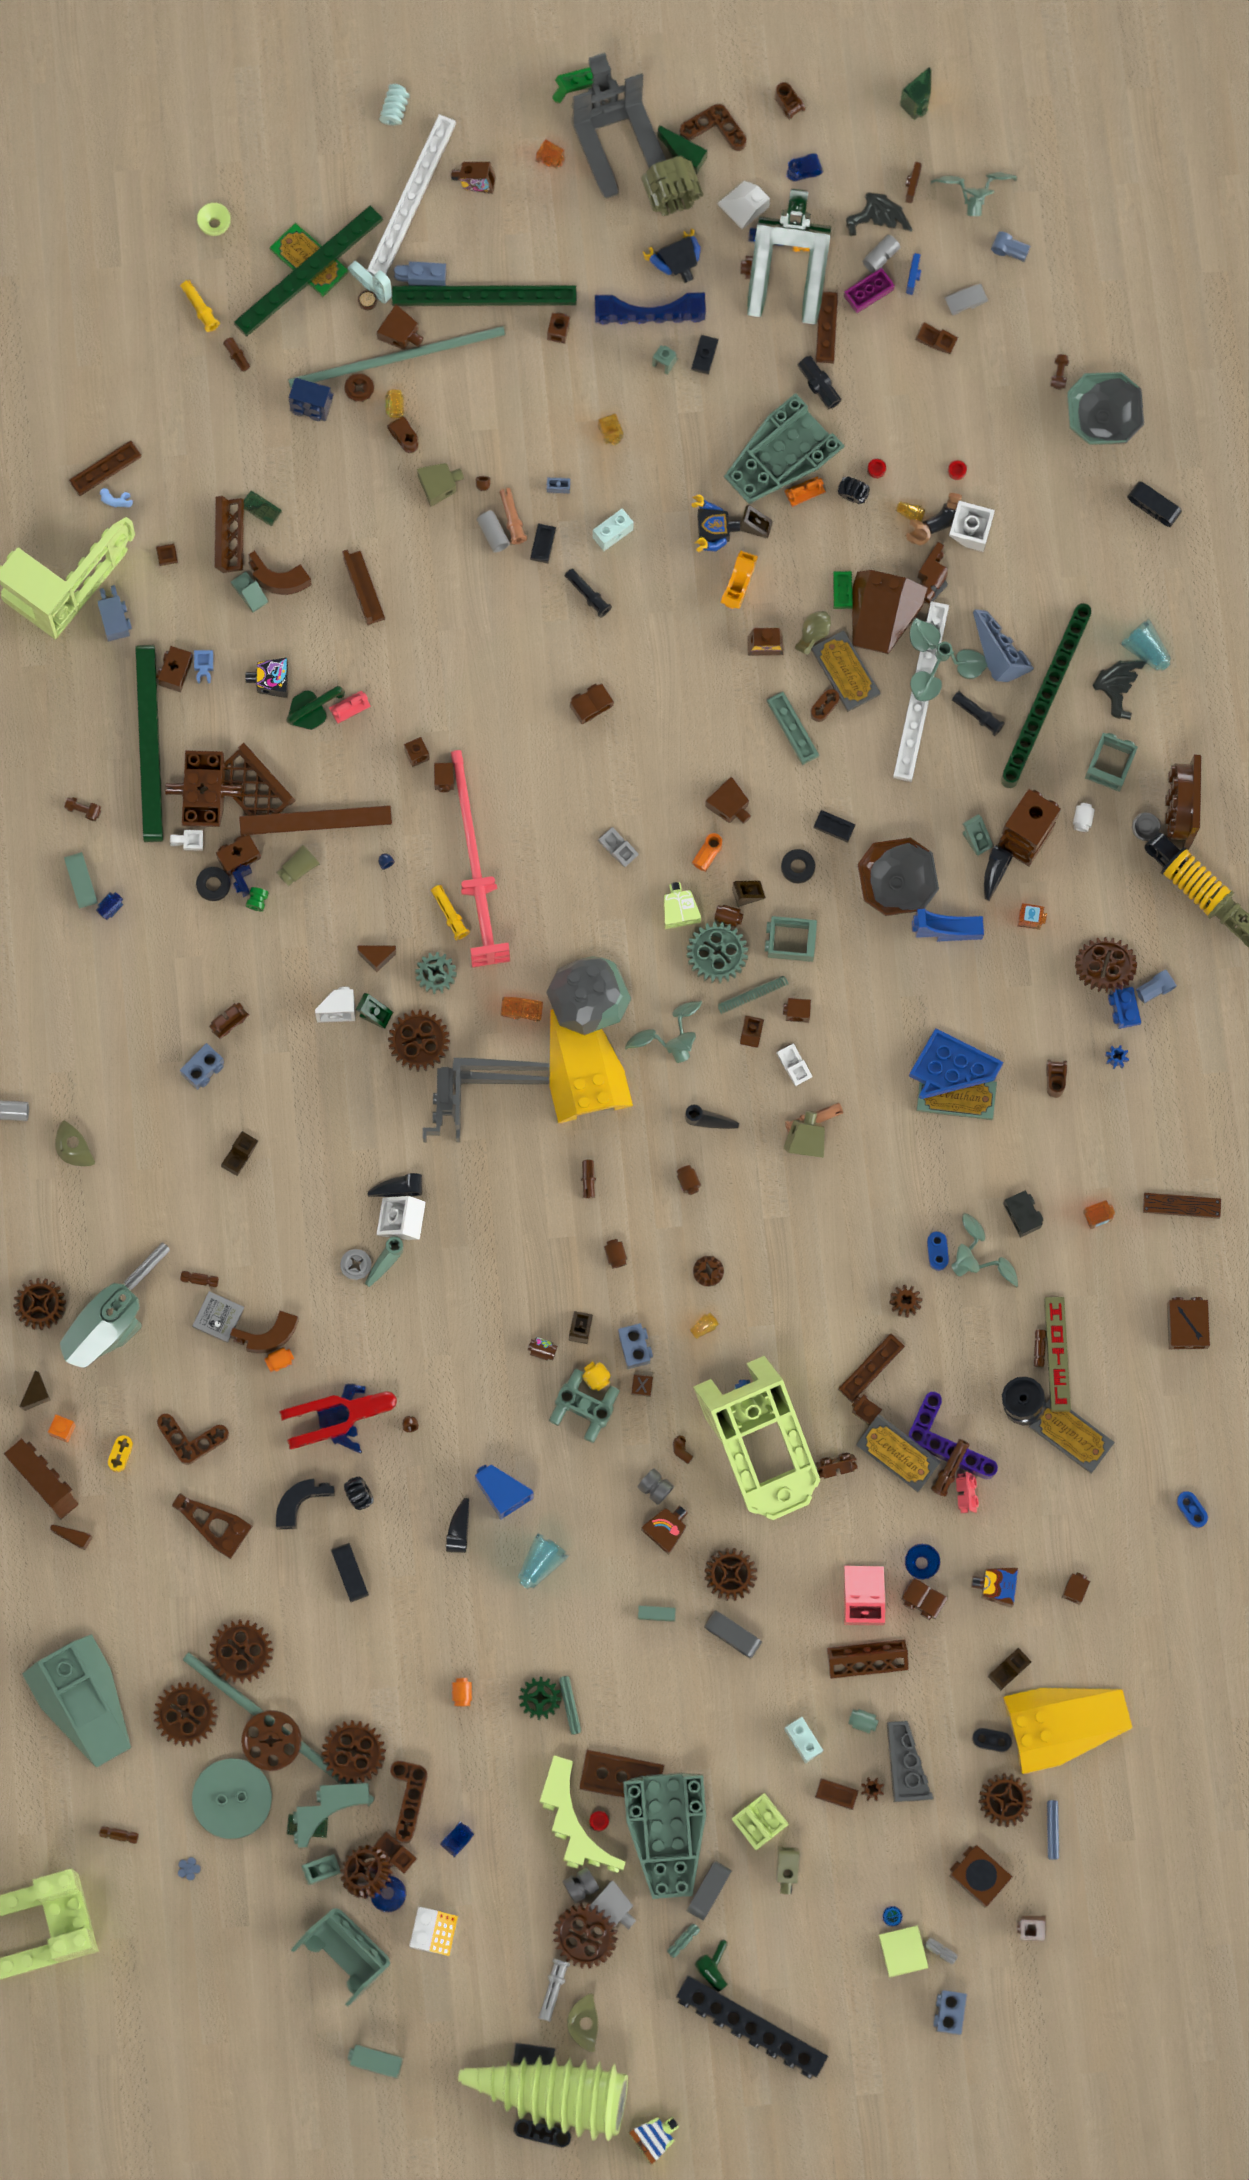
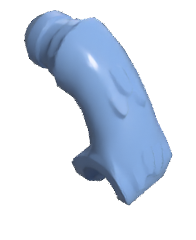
M107 488L100 490L101 501L107 505L129 508L133 504V500L126 501L130 497V494L124 492L121 498H114Z

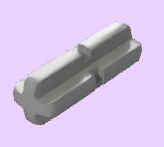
M929 1938L925 1944L927 1949L936 1955L939 1954V1957L950 1964H953L958 1957L957 1954L946 1947L943 1948L942 1944L932 1938Z

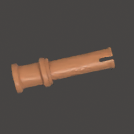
M506 488V494L504 489L500 490L499 493L508 520L506 527L510 530L511 544L517 545L525 542L527 536L523 533V522L518 519L511 489Z
M838 1102L817 1111L815 1123H821L843 1114L840 1103ZM800 1115V1118L796 1120L804 1121L805 1115ZM793 1121L785 1122V1126L788 1133L791 1129Z

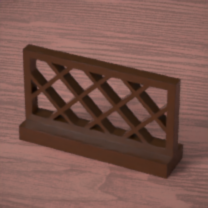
M245 743L238 747L239 750L224 762L225 770H230V780H225V783H229V785L243 784L242 800L240 801L238 797H231L248 816L253 815L250 811H254V815H257V811H267V814H270V811H273L272 814L281 813L288 805L291 806L296 801ZM239 756L244 759V768L234 767V760ZM234 770L243 771V781H233ZM247 771L256 772V781H246ZM246 784H256L255 795L245 794ZM259 785H267L269 787L268 795H258ZM245 797L255 798L254 808H247L244 805ZM258 798H268L267 808H257ZM271 798H279L283 803L277 809L270 808Z

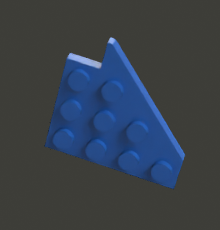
M935 1028L912 1068L909 1077L925 1084L919 1094V1098L924 1099L994 1081L1004 1062Z

